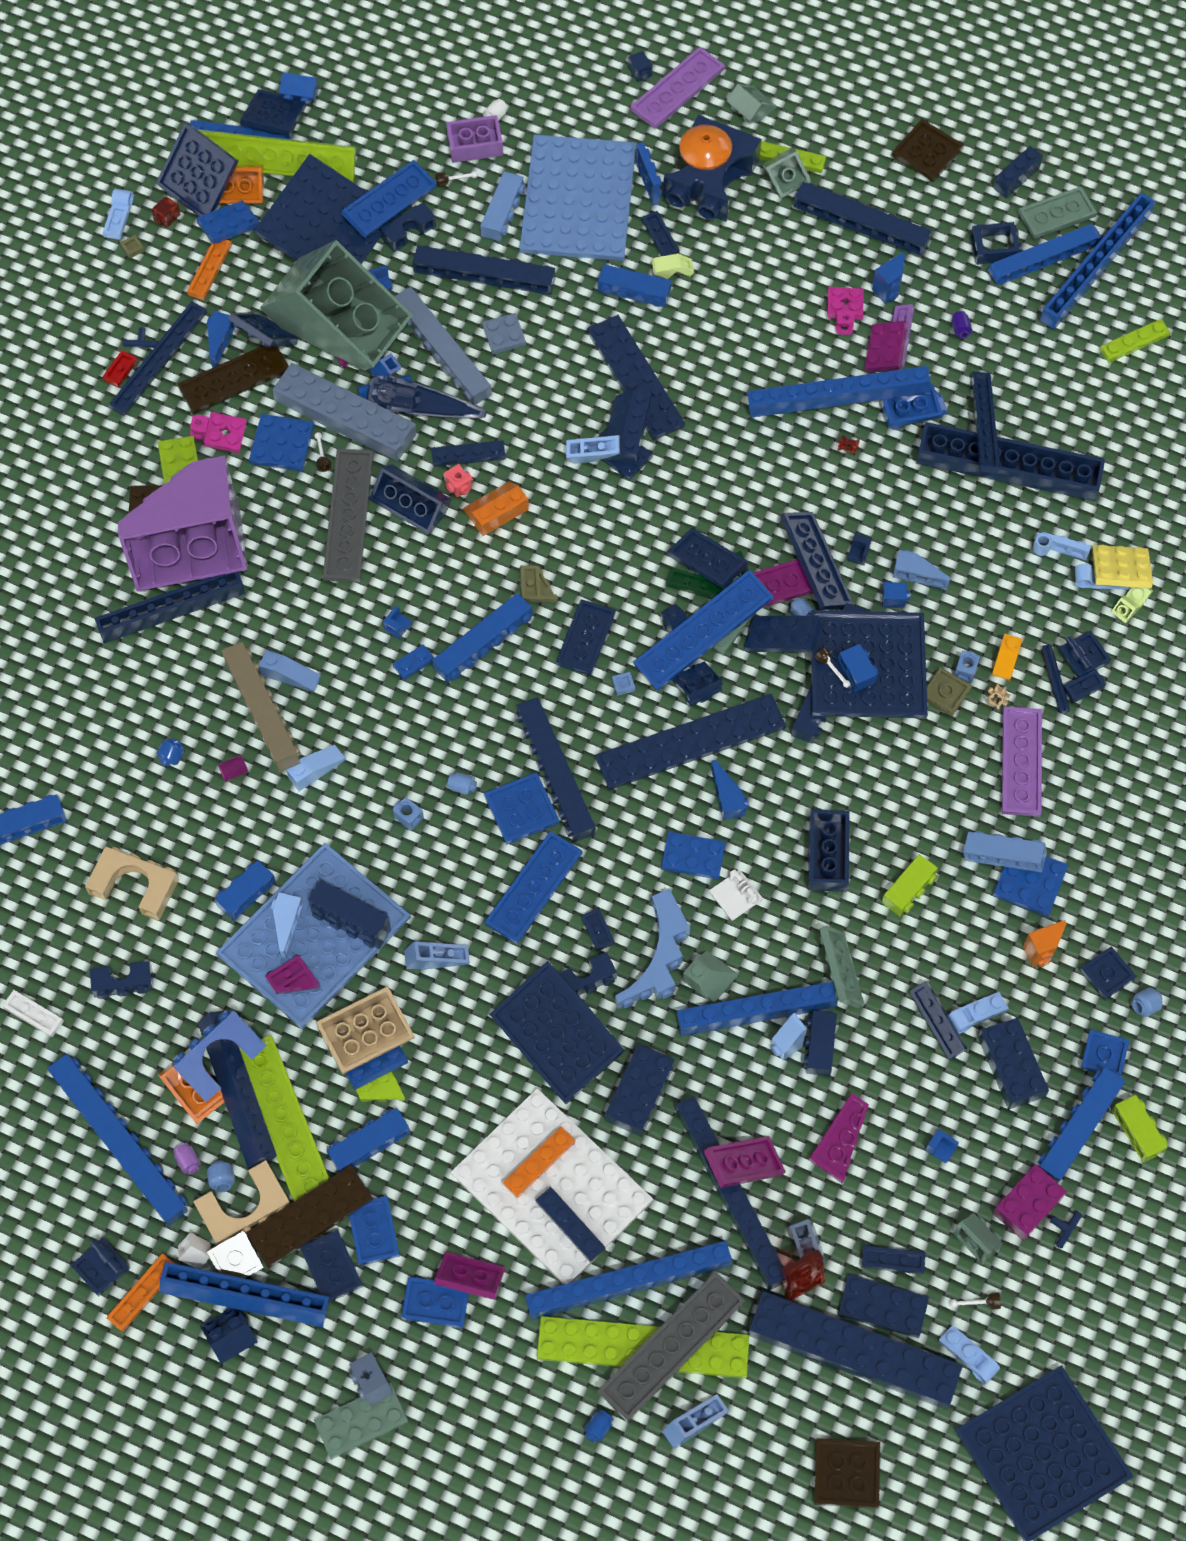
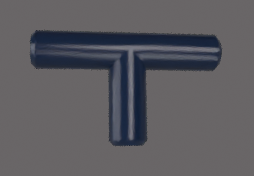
M140 327L137 340L123 339L122 346L154 348L158 341L145 340L146 329Z
M1075 1211L1068 1224L1056 1216H1052L1050 1219V1223L1063 1230L1056 1242L1057 1247L1063 1248L1082 1217L1079 1211Z

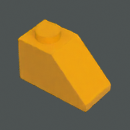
M1004 634L992 676L1010 681L1023 640L1022 638Z

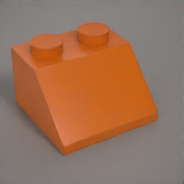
M1065 920L1028 934L1023 948L1032 967H1044L1050 963L1067 924Z

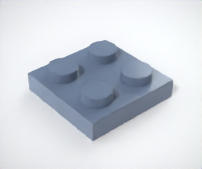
M516 313L482 322L492 355L526 346V340Z

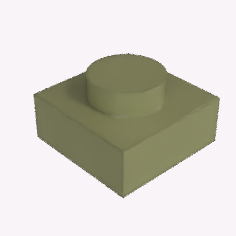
M136 235L120 242L122 249L129 259L145 251Z

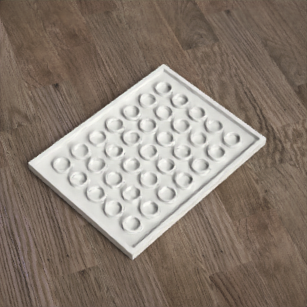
M538 1088L451 1171V1175L563 1285L573 1282L592 1262H589L535 1202L541 1194L552 1187L606 1248L653 1202V1198ZM560 1127L565 1129L575 1139V1143L521 1196L516 1198L503 1185V1181Z

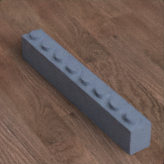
M409 287L394 296L413 314L406 326H410L413 329L415 337L421 339L424 348L433 354L435 362L442 365L444 373L447 376L450 375L455 387L462 390L464 398L473 405H476L490 397L492 391L489 382L413 288Z

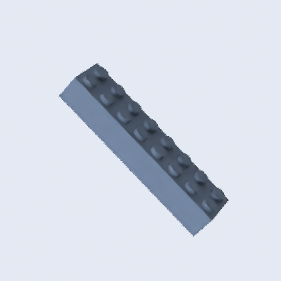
M293 363L289 365L272 389L276 402L397 462L417 435L415 423Z

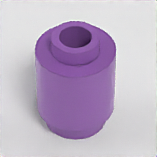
M183 1143L173 1150L174 1158L184 1174L188 1173L191 1175L199 1170L201 1162L192 1146H189L188 1143Z

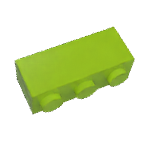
M919 854L885 893L882 903L898 916H901L904 912L908 913L914 905L912 902L916 898L920 899L926 890L924 888L928 884L932 885L938 877L936 875L938 868Z
M1137 1095L1113 1107L1112 1113L1143 1163L1166 1151L1168 1148L1166 1138L1158 1132L1153 1117H1149L1144 1102L1138 1099Z

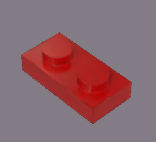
M121 350L102 376L103 381L119 388L138 362L137 357Z

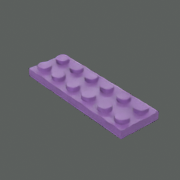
M699 47L630 106V110L651 127L657 129L723 72L725 65L702 47Z
M1003 708L1002 814L1040 817L1042 814V709Z

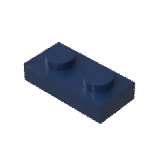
M1095 669L1064 685V690L1072 703H1075L1105 688L1106 683Z
M599 908L581 915L583 924L597 952L615 944Z

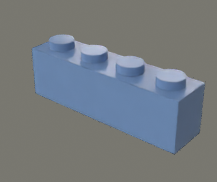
M503 172L480 226L482 237L501 242L503 235H507L508 224L514 218V209L518 208L520 195H523L526 189L523 176Z
M976 831L968 832L963 853L965 861L1042 872L1047 849L1046 844L1039 840L1029 841L1023 840L1020 837L1009 838L1000 834L988 835Z

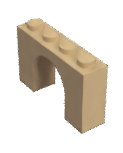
M105 846L85 886L88 894L106 901L119 877L130 872L143 874L148 878L149 885L139 905L140 912L145 916L160 920L179 881L176 871L170 867L162 868L151 860L143 861L135 854L127 855L116 847L111 849Z
M267 1161L248 1170L260 1193L259 1205L249 1216L233 1218L226 1215L219 1206L212 1191L193 1201L217 1245L243 1230L245 1233L290 1205Z

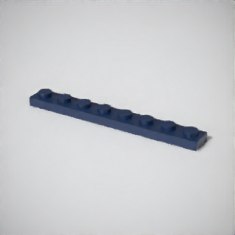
M193 301L189 303L109 403L110 409L123 416L128 413L206 315V308Z
M973 371L972 387L980 471L999 473L1000 463L991 373Z

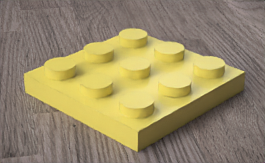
M1106 545L1092 546L1096 585L1152 588L1153 578L1147 548Z

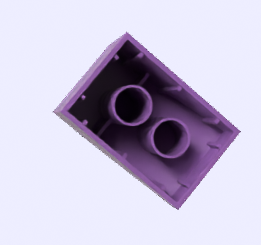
M225 456L205 458L200 461L191 462L174 474L166 484L144 498L141 505L129 512L118 522L119 540L137 591L247 570L241 511Z

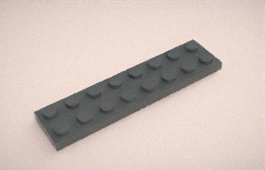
M337 449L323 581L361 582L373 450Z
M714 1272L597 1392L628 1423L746 1301L719 1274Z

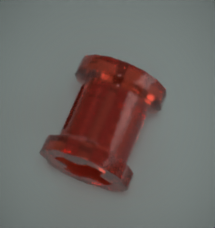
M842 435L838 450L851 452L855 456L860 440L857 439L855 441L846 438V435Z

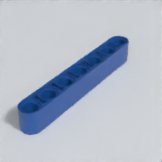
M1090 224L996 261L989 266L988 271L996 284L1001 285L1092 249L1101 241L1102 236L1095 225Z

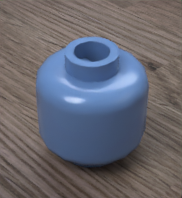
M1146 988L1136 993L1132 1002L1134 1011L1144 1017H1148L1161 1010L1163 1004L1162 995L1153 988Z
M221 1160L215 1161L207 1169L209 1187L216 1192H226L235 1183L231 1164Z

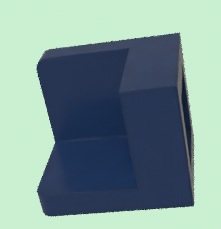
M854 533L847 561L865 566L872 538Z

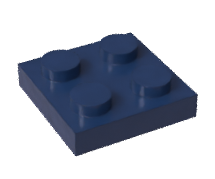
M1112 946L1080 968L1081 973L1104 1000L1110 998L1137 977Z

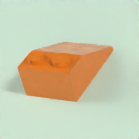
M171 1063L157 1075L193 1121L198 1124L225 1102L221 1090L206 1102L172 1066L173 1063Z

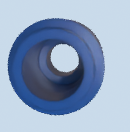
M601 1409L598 1413L595 1412L584 1428L586 1432L585 1437L593 1443L596 1441L601 1442L612 1427L613 1417Z

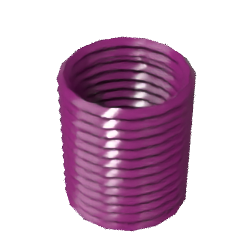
M241 754L218 764L225 782L248 773Z

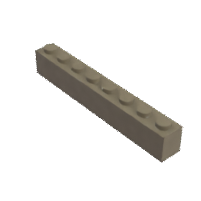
M243 642L221 650L225 663L278 771L282 772L301 764L298 757L301 755L297 744L293 745L292 741H294L292 733L290 730L286 731V721L283 716L279 717V707L276 702L272 703V693L269 688L265 689L266 681L263 675L259 676V667L256 661L252 662L251 658L253 656L249 647L245 648Z

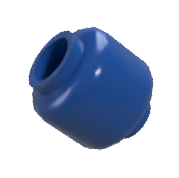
M171 737L169 740L164 739L156 751V755L160 758L159 762L167 767L170 764L178 765L185 753L183 744Z

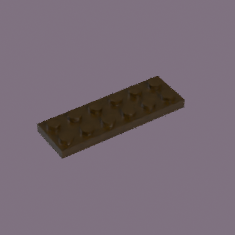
M263 345L177 383V386L194 415L283 375L289 365L278 347H266Z
M350 1165L246 1232V1235L269 1269L372 1202L373 1197L352 1165Z

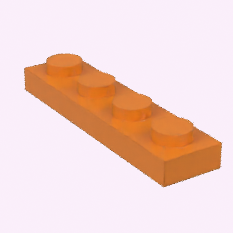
M224 240L216 244L211 243L187 290L188 296L205 300L232 247L231 241Z
M560 1127L503 1181V1185L518 1198L575 1143V1139L565 1129Z
M163 1253L106 1317L121 1332L125 1331L160 1290V1278L165 1262L175 1264Z

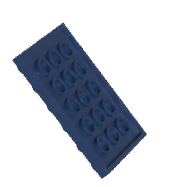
M549 961L543 964L489 1014L564 1104H568L626 1051Z

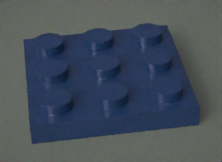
M258 89L241 118V125L290 136L307 104L300 102L298 99L287 101L280 94Z
M258 312L231 313L228 320L233 322V326L238 329H244L247 331V335L252 338H258L261 340V344L266 347L296 345L299 338L281 329L277 324Z

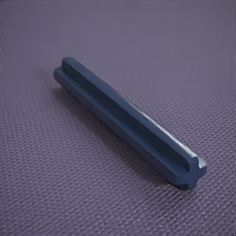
M1050 644L1042 646V653L1059 712L1061 714L1068 713L1070 707L1053 648Z

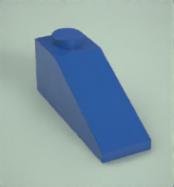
M214 311L207 320L212 368L218 365L236 328L233 326V322L228 320L230 315Z
M712 760L711 771L722 819L726 820L745 816L746 809H749L747 797L744 798L742 790L716 760Z

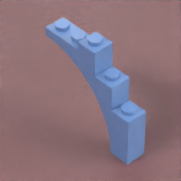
M670 889L652 896L651 904L656 914L659 928V941L656 953L643 975L628 989L615 995V1004L618 1009L622 1007L628 1008L639 999L646 1000L652 996V993L655 994L658 1000L662 997L666 999L675 992L676 984L668 970H675L681 966L683 955L676 941L682 942L686 940L690 935V927Z

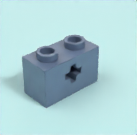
M807 1219L791 1225L790 1229L803 1266L808 1268L825 1262L826 1258L813 1222Z
M372 1352L349 1364L352 1370L349 1375L354 1385L359 1384L360 1388L357 1391L361 1399H367L370 1406L393 1394Z

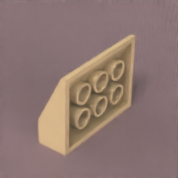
M388 986L316 1022L318 1031L342 1074L415 1038Z

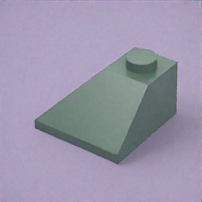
M706 951L698 956L683 973V981L714 1004L736 979L738 973Z

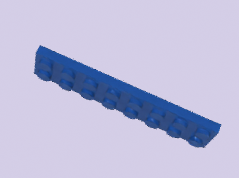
M749 569L636 659L633 664L655 690L659 691L680 672H683L773 600L774 597Z

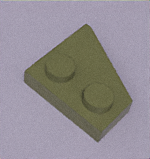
M520 565L521 597L526 602L557 603L558 597L550 589V584L543 576L540 567Z

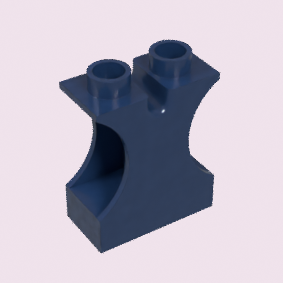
M698 115L692 127L712 125L725 131L732 143L731 155L722 166L715 169L703 170L688 164L677 172L665 174L663 198L678 208L690 207L694 200H699L700 205L697 210L702 217L708 220L717 218L726 222L728 219L729 198L724 190L734 180L752 175L760 160L762 139Z

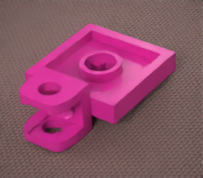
M828 287L827 318H836L835 329L837 334L851 335L854 320H863L864 289Z
M211 412L210 418L194 415L190 425V436H194L196 440L204 441V447L240 453L247 419ZM228 430L230 433H227L226 436H224L223 432L221 431Z

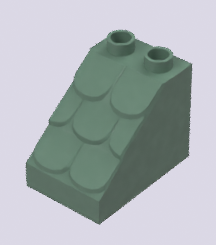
M337 240L301 256L260 307L281 329L364 371L376 365L413 316Z

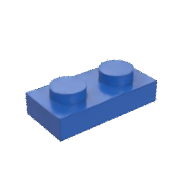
M423 644L394 662L393 668L404 681L432 663L434 657Z

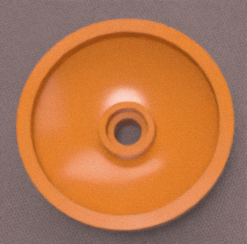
M698 125L692 127L684 133L680 140V154L686 163L698 169L709 170L718 168L731 155L732 143L725 131L716 126Z

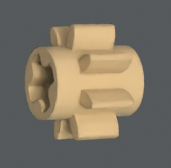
M997 684L995 689L989 688L988 692L990 694L986 696V699L990 701V707L993 705L999 709L1001 704L1004 706L1008 704L1006 699L1011 694H1007V687L1003 688Z

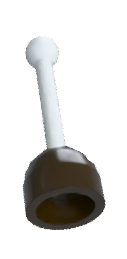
M473 171L470 174L448 177L445 173H436V183L438 187H443L448 184L449 180L467 177L476 178L478 174L476 171Z
M320 432L315 433V438L318 442L320 457L316 461V466L319 472H327L332 466L329 458L324 457L321 444L322 435Z
M826 647L821 649L814 656L815 659L821 664H828L841 679L843 686L848 688L850 681L846 680L830 662V651Z
M990 1293L984 1300L957 1301L953 1299L950 1301V1306L956 1308L958 1305L986 1304L990 1309H1001L1000 1293Z

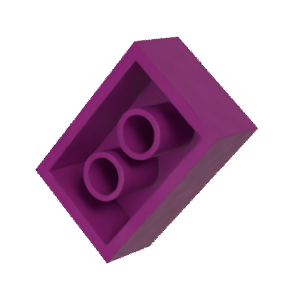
M1035 1164L999 1203L993 1215L1021 1240L1025 1241L1064 1198L1067 1191Z

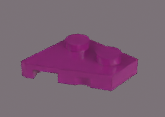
M299 955L265 976L276 994L318 989L320 987Z

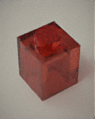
M166 195L151 209L153 220L158 225H163L166 228L181 215L179 205Z

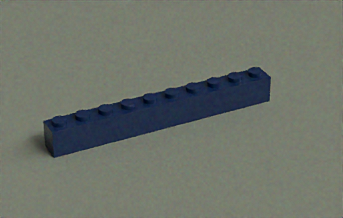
M695 1096L677 1103L675 1111L767 1290L770 1291L787 1283L788 1275L741 1184L720 1188L704 1151L708 1147L720 1144Z

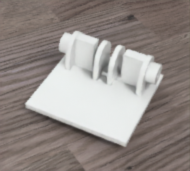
M736 869L730 872V877L709 890L710 894L732 921L763 900L762 896L741 870L736 871Z

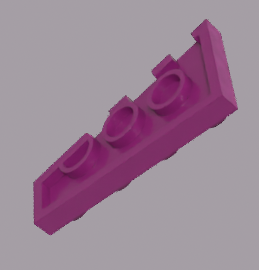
M853 1093L850 1094L808 1159L840 1183L844 1182L845 1174L858 1140L857 1137L869 1106L868 1103Z

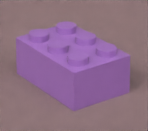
M497 115L446 122L452 163L503 156V142Z

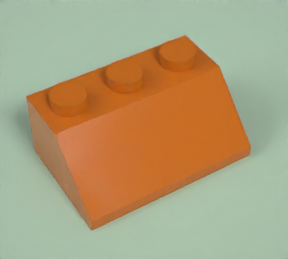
M237 165L219 203H237L242 200L245 203H263L264 165Z
M507 482L465 506L463 510L481 535L485 536L528 511L529 499L518 485Z

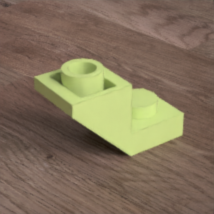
M681 254L652 259L654 274L663 278H670L676 271L689 277L694 274L692 259Z
M1132 587L1125 596L1120 598L1111 612L1127 623L1144 605L1153 590L1151 588Z

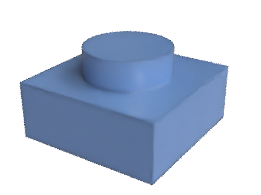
M630 672L612 676L617 696L635 691V685Z

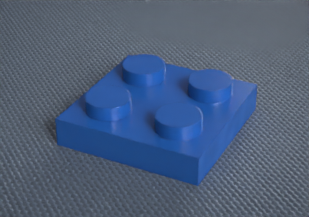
M1090 1029L1080 1069L1097 1073L1098 1070L1102 1072L1106 1067L1121 1077L1129 1040Z

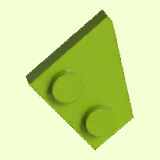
M392 1072L356 1089L361 1102H371L372 1100H377L378 1102H387V1100L405 1101V1097Z

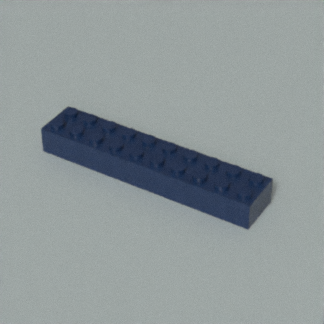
M925 422L916 464L1093 501L1097 499L1105 459L997 437L1000 463L999 473L981 472L977 432Z
M764 1291L748 1333L750 1337L945 1410H948L951 1405L963 1367L961 1364Z

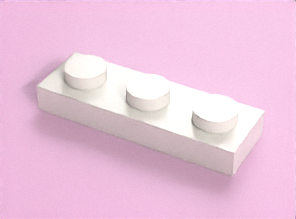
M15 990L12 991L2 1005L5 1010L52 1038L64 1022L59 1016Z

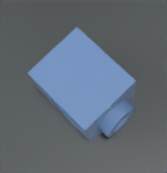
M962 651L955 676L965 682L972 683L980 656L971 651Z
M407 797L402 801L399 800L393 807L394 818L410 831L424 818L423 810ZM404 811H411L409 815H403L402 813Z

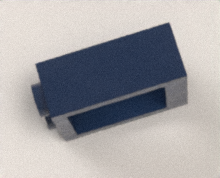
M1014 222L972 226L970 238L976 265L991 264L1022 252L1021 243H1018L1019 232L1017 228L1015 229ZM1009 234L1012 248L984 250L982 237Z

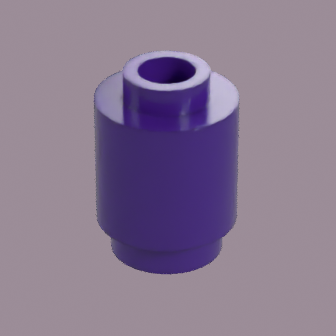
M964 311L955 312L951 319L955 336L967 338L972 333L969 316Z

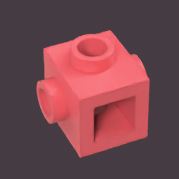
M459 464L444 472L445 486L456 497L465 495L472 489L470 473L464 471Z

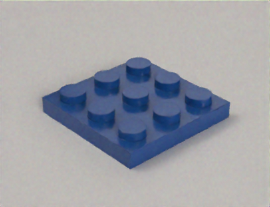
M261 414L249 463L303 472L315 427L314 422Z
M537 772L484 793L485 800L506 845L560 824V820Z
M1046 856L1042 872L1004 867L993 896L1049 917L1068 864Z

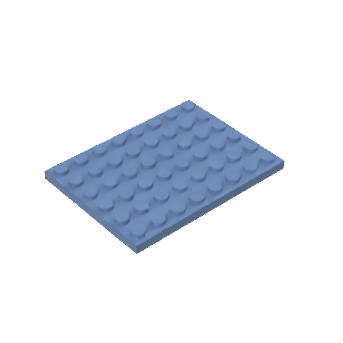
M534 135L520 253L624 261L636 142Z
M326 843L216 952L220 959L302 1030L380 950L376 947L370 948L361 939H353L344 930H336L329 925V922L325 920L319 921L312 916L308 899L319 881L322 880L389 916L391 931L381 948L411 918L407 911ZM279 892L300 897L303 902L286 959L282 958L280 953L274 914L271 909L272 901L274 898H277ZM299 955L320 987L318 989L276 994L265 976Z

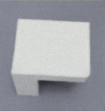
M189 1233L178 1245L179 1260L200 1269L210 1258L207 1250L211 1249L210 1242Z

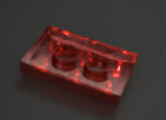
M819 1249L814 1252H807L801 1259L791 1261L782 1268L784 1293L788 1301H792L825 1283L823 1256Z

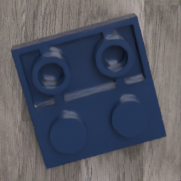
M1091 630L1075 639L1072 636L1066 639L1067 643L1058 649L1077 678L1111 663V658Z
M705 661L680 672L672 680L675 686L688 699L686 700L688 707L710 700L713 695L723 691L721 687L723 685L722 679Z
M103 1237L99 1241L97 1239L90 1242L92 1247L71 1264V1267L98 1297L130 1270V1267Z

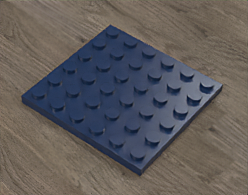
M310 153L253 232L295 261L301 256L337 240L361 265L381 238L380 228L367 238H364L341 214L344 208L366 194L367 191Z
M811 610V616H820L822 618L814 652H811L812 716L927 719L924 613ZM860 644L862 649H866L871 664H874L878 670L876 683L856 692L851 683L848 688L844 687L841 679L828 664H821L815 659L814 656L821 649L826 647L830 651V662L848 680L838 663L839 653Z
M1062 1365L955 1430L1023 1541L1034 1540L1134 1477Z

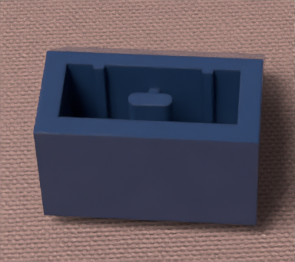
M227 1308L222 1314L207 1320L205 1324L200 1326L221 1364L258 1343L244 1316L238 1309Z

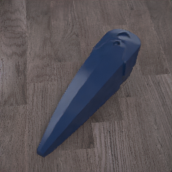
M377 375L370 380L367 400L392 412L399 413L400 411L406 414L454 418H486L487 411L464 400L393 376Z

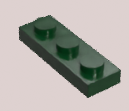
M673 567L666 583V587L711 599L723 591L721 587L699 574Z

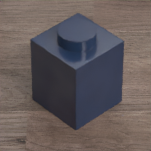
M644 51L628 57V69L637 82L652 76V64Z
M677 604L660 613L664 628L669 633L687 620L686 613Z

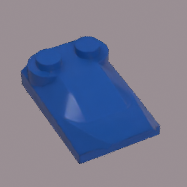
M931 384V393L882 399L881 406L887 426L890 429L898 430L906 424L942 417L948 413L943 395L935 390L934 384Z

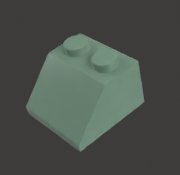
M737 84L727 99V102L731 104V109L740 112L743 115L742 118L749 123L761 121L777 108L770 99L751 85Z
M790 148L762 164L780 198L799 189L802 182H812L794 148Z
M973 1213L958 1224L954 1235L981 1264H984L1001 1248L1003 1243L1001 1242V1237L995 1231L991 1232L986 1226V1221L981 1216H976Z

